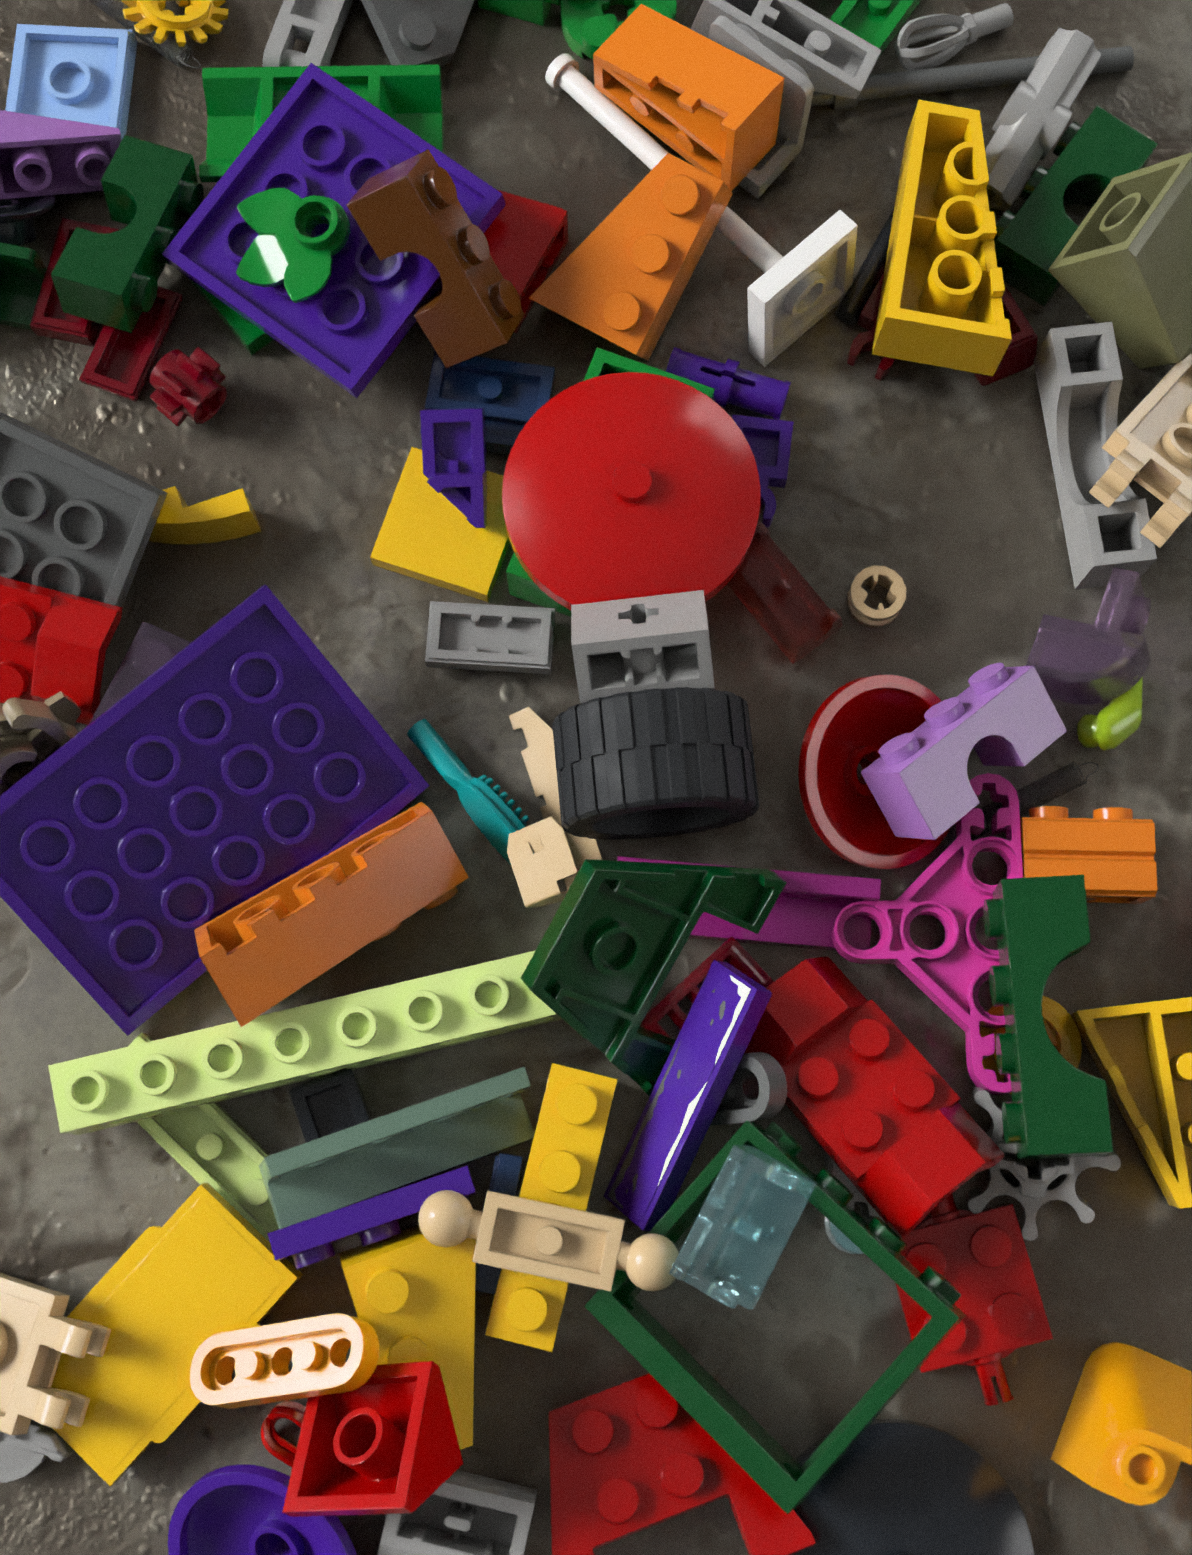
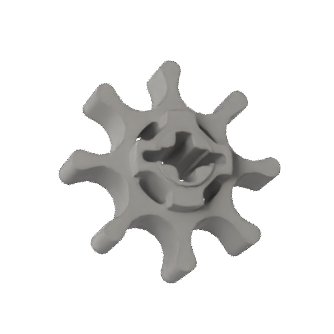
M975 1086L972 1090L975 1102L986 1109L991 1115V1126L986 1134L1002 1150L1005 1156L995 1166L989 1168L987 1179L982 1186L967 1193L966 1200L969 1210L972 1213L979 1214L986 1204L996 1196L1007 1195L1014 1197L1023 1206L1019 1226L1023 1238L1029 1241L1035 1240L1038 1236L1035 1220L1037 1211L1044 1203L1050 1200H1061L1069 1203L1074 1207L1081 1222L1086 1224L1092 1222L1095 1218V1213L1090 1203L1076 1194V1179L1082 1171L1089 1167L1098 1166L1110 1171H1117L1121 1166V1160L1116 1152L1113 1150V1152L1103 1156L1036 1159L1035 1166H1026L1023 1159L1018 1160L1017 1145L1006 1144L1002 1106L992 1099L986 1089ZM1000 1168L1009 1170L1016 1179L1010 1180L1003 1174Z

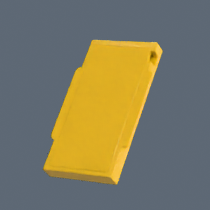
M208 1182L200 1184L162 1227L155 1225L147 1228L67 1316L68 1318L110 1328L111 1332L103 1357L86 1353L84 1358H78L61 1353L51 1388L76 1392L89 1397L90 1401L81 1427L64 1422L63 1429H52L109 1486L113 1485L126 1473L152 1442L162 1443L168 1439L201 1402L192 1391L189 1376L193 1356L202 1342L217 1333L261 1326L260 1322L303 1274L287 1259L275 1261L270 1242Z

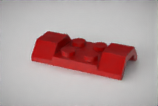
M0 576V703H5L6 700L14 697L44 703L45 700L61 691L69 696L82 710L76 722L85 725L92 723L106 711L99 699L105 653L121 621L123 607Z
M828 956L805 959L766 987V989L772 992V995L744 1053L765 1052L779 1062L787 1081L785 1104L885 1223L902 1239L910 1234L940 1202L975 1174L995 1166L1004 1158L1005 1154L960 1105L959 1101L961 1098L880 1007L872 999L868 1001Z

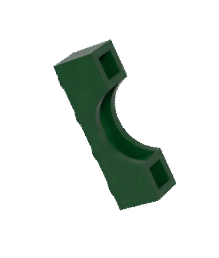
M1084 875L1001 879L993 891V899L984 900L983 913L987 939H997L1000 965L990 966V992L993 1006H1004L1006 1033L996 1034V1058L1000 1075L1010 1074L1012 1102H1003L1002 1104L1006 1144L1017 1145L1018 1160L1091 1157L1113 1152L1106 1080L1082 1072L1065 1060L1049 1039L1042 1016V996L1052 970L1061 962L1079 954L1091 942Z

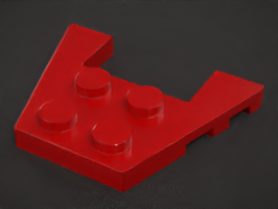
M650 1373L549 1411L552 1555H594V1549L722 1498H727L749 1555H792L816 1544L811 1531L793 1510L787 1514Z

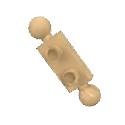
M441 1190L433 1193L424 1201L419 1211L418 1222L420 1230L430 1243L439 1247H453L462 1243L466 1238L477 1240L472 1260L474 1263L610 1292L615 1269L626 1271L631 1282L638 1288L646 1291H659L667 1288L674 1282L680 1270V1255L671 1240L663 1235L650 1233L636 1238L632 1243L621 1241L625 1219L494 1191H487L483 1212L473 1210L472 1205L465 1196L452 1190Z

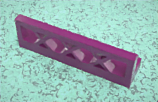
M617 857V861L724 866L632 857ZM771 870L776 872L787 883L758 934L704 912L689 938L726 941L732 936L740 943L836 951L831 938L835 919L840 911L850 903L878 901L880 899L881 879ZM864 915L852 916L844 924V937L849 945L855 949H870L872 922L870 917Z

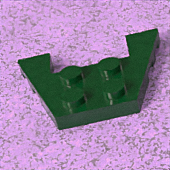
M585 859L521 979L531 992L584 1039L589 1040L612 1064L634 1080L650 1097L676 1040L640 1027L702 913H709L758 934L787 882L776 872L762 868Z

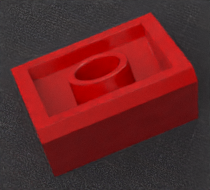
M433 1361L381 1364L376 1366L369 1380L356 1390L308 1397L282 1512L290 1517L413 1513L463 1465L440 1366Z

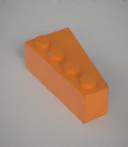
M421 801L194 929L199 957L239 1025L243 1027L370 942L377 941L391 934L400 927L402 921L423 907L424 909H431L445 903L457 894L458 889L456 886L469 877L433 811Z

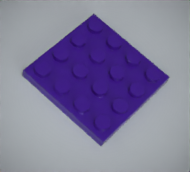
M310 63L162 255L170 265L352 396L358 398L417 320L414 315L418 309L442 288V280L436 267L428 259L416 253L401 252L380 261L346 204L369 178L428 149L438 166L445 169L451 176L456 187L457 199L471 223L478 226L483 233L499 215L506 203L501 192ZM272 188H286L301 199L314 195L328 197L338 202L346 212L350 222L349 238L345 246L333 256L332 273L327 284L313 297L299 303H294L289 297L284 283L273 287H260L241 280L236 274L244 254L258 236L240 215L237 205L247 197ZM323 223L315 226L311 232V237H318L324 234L329 229V224Z

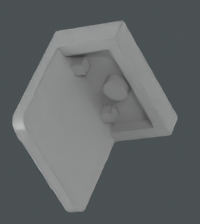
M720 15L710 25L709 39L785 78L776 144L738 184L758 199L803 149L814 87L807 73L799 64L789 59L783 60L763 45L754 31L746 25L735 24L727 17Z

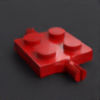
M950 1194L930 1212L931 1217L926 1218L910 1234L903 1238L907 1246L900 1253L920 1273L929 1265L946 1278L961 1294L954 1304L966 1314L919 1369L921 1373L955 1364L975 1366L984 1395L985 1405H998L991 1379L992 1376H994L1001 1401L1006 1403L1014 1399L1001 1359L1007 1357L1017 1348L1051 1340L1053 1336L1013 1204L999 1205L984 1209L981 1213L975 1214L970 1210H957L953 1194ZM895 1283L912 1341L930 1321L932 1316Z

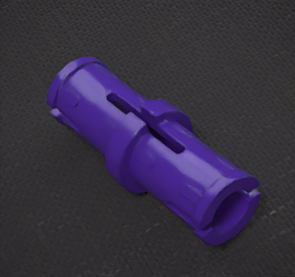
M678 347L673 348L666 368V372L714 388L713 399L723 409H726L727 405L731 404L771 416L775 420H780L791 385L790 381L785 380L784 382L739 368L740 361L728 358L725 364L682 351Z

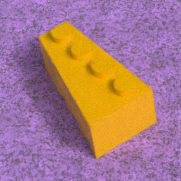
M918 100L903 147L872 355L994 376L1012 340L1009 319L1004 317L1002 296L1005 292L1002 267H997L994 245L997 230L994 211L990 212L987 195L989 174L980 110Z

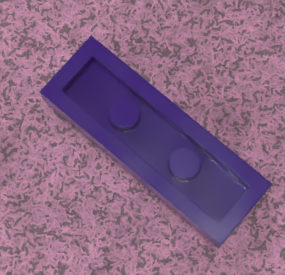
M465 1166L267 1233L275 1261L293 1257L296 1269H300L335 1257L336 1253L333 1246L335 1242L359 1235L364 1247L402 1234L399 1221L419 1214L422 1204L433 1193L441 1190H452L466 1198L476 1195L469 1168Z

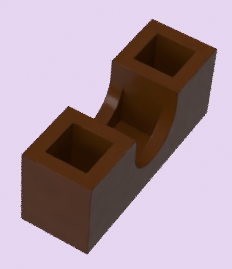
M428 149L369 178L346 206L380 261L397 253L412 252L428 259L438 270L442 280V288L428 299L414 316L445 367H451L506 344L525 315L521 309L519 294L513 284L503 278L490 255L488 241L484 233L478 226L471 223L457 199L456 187L451 176L445 169L438 166L430 150Z

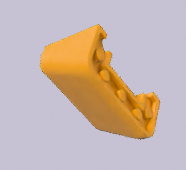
M1111 1342L1101 1345L1091 1353L1085 1363L1051 1460L1089 1486L1126 1503L1139 1506L1156 1503L1167 1495L1181 1461L1192 1466V1372L1128 1344Z

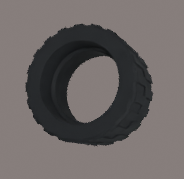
M675 687L618 693L607 697L595 698L569 707L565 712H561L552 723L561 825L567 833L573 836L587 837L589 839L623 840L696 833L746 820L748 817L753 816L760 807L747 701L732 692L712 688Z

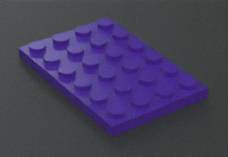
M263 585L0 795V897L128 1036L207 971L199 957L194 929L388 821L430 785L268 586Z

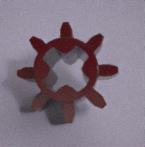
M197 347L190 357L181 350L175 349L165 354L153 368L150 375V384L156 390L150 395V399L157 404L156 409L176 426H180L187 416L196 424H202L210 420L220 410L226 399L227 390L220 384L226 379V375L219 370L221 365L200 347Z

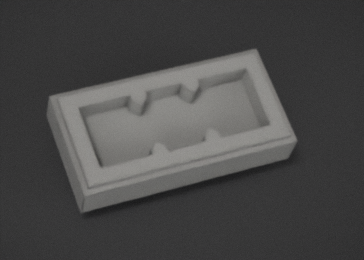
M430 601L425 656L426 666L432 668L551 675L555 608Z

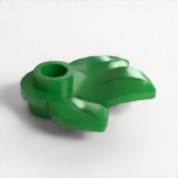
M272 188L247 197L237 205V209L245 222L258 234L236 270L238 277L249 284L260 287H273L284 283L286 291L294 303H299L319 293L331 277L333 256L345 246L349 238L350 222L342 206L335 200L323 196L314 195L301 199L286 188ZM323 223L329 224V229L324 234L318 237H311V232L315 226Z

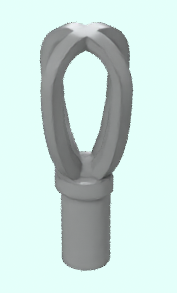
M1003 3L974 14L965 13L959 16L953 14H932L915 18L907 22L900 30L897 42L894 44L895 54L898 56L901 66L907 71L937 67L956 55L964 45L976 42L979 37L1011 27L1014 20L1012 9L1009 4ZM933 25H950L910 36L913 31ZM946 35H952L944 40H941L939 42L933 43L925 47L914 49L907 48L908 46L926 40ZM938 51H941L938 54L920 62H913L910 59L927 56Z

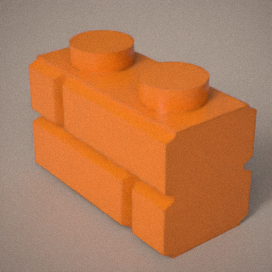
M1061 806L1034 807L1029 809V817L1020 818L1023 878L1084 875L1087 903L1142 904L1156 897L1157 868L1156 861L1154 860L1156 843L1153 819H1133V810L1123 807L1093 810V818H1069L1068 808Z

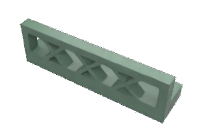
M525 1067L265 1157L260 1163L259 1169L278 1228L282 1229L382 1195L532 1140L535 1133L520 1094L531 1086Z

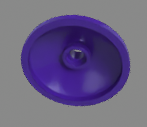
M238 1464L225 1466L201 1477L177 1503L168 1531L169 1555L357 1554L346 1529L337 1516L290 1517L283 1513L290 1476L277 1470L257 1465Z

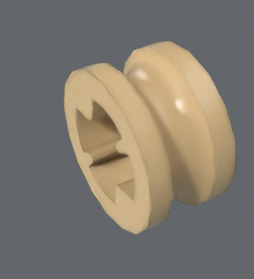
M875 565L865 568L855 576L847 594L849 612L858 623L867 627L879 628L888 625L898 616L906 600V586L902 577L893 569ZM876 584L884 586L888 590L885 600L891 606L884 609L883 604L879 603L876 610L868 607L864 603L868 593L863 587L869 585L870 590L873 591Z

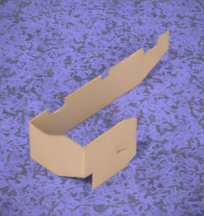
M527 707L509 715L513 730L521 728L523 730L528 747L521 751L535 795L536 797L543 795L546 805L540 807L543 820L509 834L507 854L525 907L537 908L562 902L584 860H603L596 839L573 836L562 828L553 729L530 707ZM564 879L567 891L561 892L557 881Z

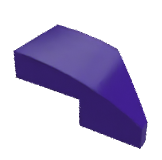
M485 408L420 410L423 474L429 479L427 483L438 493H442L467 517L466 520L475 528H485L487 526Z

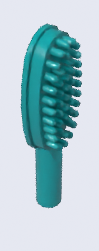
M426 719L418 721L408 730L407 736L443 779L457 791L461 804L475 825L511 865L507 854L509 834L524 828L529 817L525 815L518 819L522 808L517 807L512 811L515 804L513 799L504 803L508 793L503 792L498 795L501 786L497 784L491 788L490 784L494 782L493 778H488L487 775L472 778L465 764Z

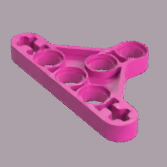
M986 773L975 776L969 782L977 798L982 790L990 791L992 801L1002 802L1003 808L998 809L992 816L991 829L992 835L1004 832L1006 839L990 836L972 841L970 833L980 835L985 829L982 809L973 808L956 822L957 838L897 900L850 903L840 911L835 919L831 938L836 951L849 962L859 964H894L965 1032L966 1064L969 1077L975 1086L986 1089L989 1094L1003 1095L1011 1093L1010 1074H1005L1004 1083L997 1082L995 1071L983 1068L982 1060L994 1054L995 1037L994 1034L981 1037L979 1025L991 1029L1005 1027L1004 1015L995 1016L986 1012L980 1005L978 998L979 988L982 983L990 980V966L1000 965L998 950L988 949L981 945L975 933L977 921L984 916V900L993 899V891L997 885L984 884L978 880L973 872L972 863L975 855L980 852H995L1006 862L1008 869L1006 879L1023 878L1020 809L1017 791L1010 781L1000 775ZM856 915H864L873 919L880 930L878 944L868 950L855 949L849 945L843 932L846 920ZM921 915H930L937 918L945 930V940L942 946L938 949L926 950L915 945L909 933L910 923L914 918Z

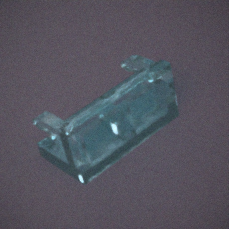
M733 1145L669 1274L680 1281H685L730 1308L735 1309L737 1304L748 1310L754 1309L817 1182L751 1145Z

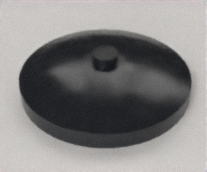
M875 1419L805 1500L794 1509L795 1513L811 1531L816 1544L792 1555H1034L1031 1534L1021 1507L1011 1489L995 1468L960 1439L930 1425L910 1420ZM830 1434L808 1447L796 1458V1461L803 1466Z

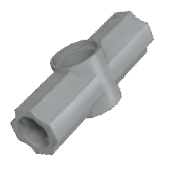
M1058 28L1035 62L1034 68L1026 82L1024 80L1020 82L992 127L995 133L985 148L989 174L987 186L989 209H998L1005 212L1017 200L1038 160H1043L1066 127L1073 114L1070 107L1102 55L1096 49L1094 40L1077 29L1071 31Z

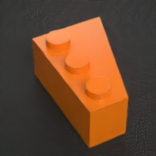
M640 4L593 54L595 88L693 166L724 181L731 192L776 144L785 78L643 4Z
M668 153L529 299L649 361L733 195L724 181Z

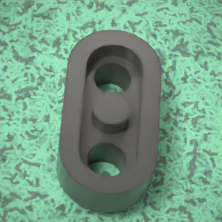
M765 1052L744 1053L710 1126L745 1123L746 1120L753 1122L770 1119L781 1111L787 1097V1081L781 1065L773 1056Z

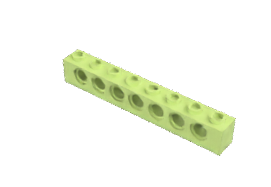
M531 951L260 1015L243 1027L239 1025L238 1021L48 1065L60 1133L82 1135L323 1077L344 1068L357 1069L561 1020L562 1018L531 992L521 979L535 952Z

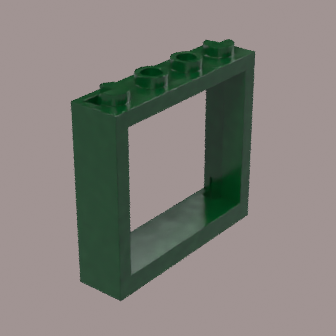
M746 1120L648 1234L663 1235L671 1240L678 1249L760 1155L932 1316L930 1321L801 1466L635 1299L642 1289L631 1282L626 1271L615 1270L611 1292L599 1289L584 1307L748 1475L789 1514L805 1500L966 1314L954 1304L961 1294L946 1278L929 1265L920 1273L900 1254L907 1244L892 1228L877 1216H874L867 1223L847 1205L853 1199L854 1194L839 1179L825 1168H822L815 1175L796 1157L803 1147L787 1131L774 1121L767 1128H764L760 1123Z

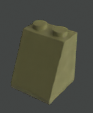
M1192 152L1114 177L1048 269L1096 323L1112 321L1116 344L1139 369L1166 364L1173 365L1184 360L1192 353Z

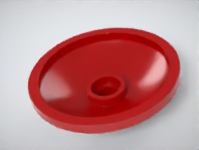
M888 674L872 675L855 679L841 686L829 695L815 712L807 727L801 745L798 767L799 789L809 822L816 834L830 850L848 862L862 867L894 869L910 865L931 853L950 831V829L946 830L935 840L895 837L862 774L859 780L857 777L859 763L863 771L881 757L878 752L881 746L896 736L914 731L926 721L924 718L925 712L941 702L938 696L927 687L907 677Z

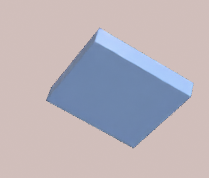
M17 24L5 111L116 127L120 130L122 140L127 132L137 49V39L133 30Z

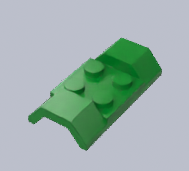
M440 64L317 66L443 153L444 117ZM308 66L202 68L208 120L206 160L199 165V178L201 182H218Z

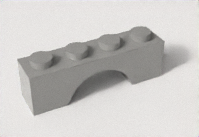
M1111 321L1051 328L1033 361L1074 588L1076 590L1135 583L1157 560L1155 544L1140 533L1150 520L1146 498L1138 497L1128 485L1110 508H1108L1088 493L1109 469V466L1115 459L1102 449L1105 442L1118 428V402L1123 382L1113 324Z

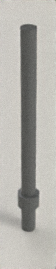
M1123 46L1097 49L1102 55L1090 75L1130 71L1134 64L1132 47ZM1039 56L869 75L857 99L813 92L811 107L830 105L832 110L856 108L858 101L1020 83L1022 80L1026 82Z

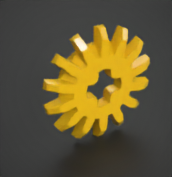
M121 0L122 3L130 7L123 9L125 19L138 22L134 25L135 31L146 35L157 29L153 38L159 44L164 43L169 34L175 35L178 47H185V34H188L195 42L203 44L208 39L205 33L219 34L223 29V25L218 22L228 19L229 9L219 8L226 0H175L180 7H185V15L175 16L171 10H164L166 9V1L173 0Z

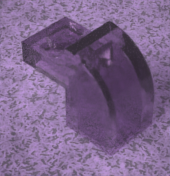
M1113 567L1094 625L1046 614L1043 615L1026 666L1034 665L1051 699L1080 705L1103 703L1126 693L1144 675L1151 659L1145 636L1142 633L1149 618L1151 599L1144 597L1139 572Z

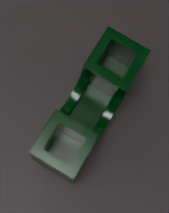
M1098 105L1082 126L1073 121L1053 150V154L1058 156V159L1049 170L1040 165L1025 185L1020 197L1026 202L1017 214L1006 210L996 223L997 234L994 238L997 267H1002L1003 280L1045 307L1061 285L1048 269L1079 227L1069 218L1064 207L1072 204H1082L1092 208L1114 177L1145 168L1158 143Z
M124 135L101 179L111 220L127 224V226L112 233H96L76 227L51 276L64 313L132 333L142 311L148 312L152 308L157 295V281L165 265H170L162 253L203 202L204 188L198 182L193 155Z

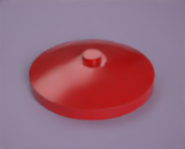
M637 372L612 373L579 382L563 390L539 408L525 424L510 451L505 467L502 488L505 525L516 557L531 580L554 601L571 610V605L698 590H704L705 602H707L726 586L745 560L756 531L761 500L760 479L755 457L744 434L732 417L710 397L690 385L661 375Z

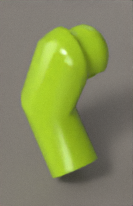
M1120 668L1111 671L1110 704L1103 708L1098 715L1085 714L1078 721L1077 735L1079 742L1084 747L1095 748L1100 746L1104 751L1115 749L1139 728L1142 720L1143 671L1133 668Z

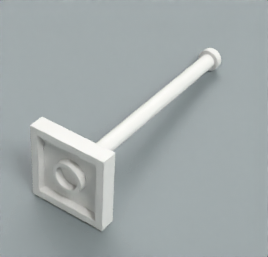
M561 54L553 60L546 72V82L556 91L564 90L648 168L652 170L669 153L614 102L597 90L595 85L579 72V63L570 54ZM726 206L715 228L764 273L747 288L748 352L764 367L835 308L853 284L858 225L841 210L836 212L784 257L728 206Z

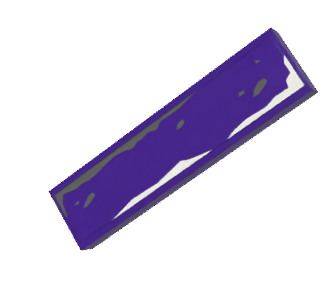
M713 960L603 1195L642 1231L649 1232L672 1206L772 995L771 991L729 963Z

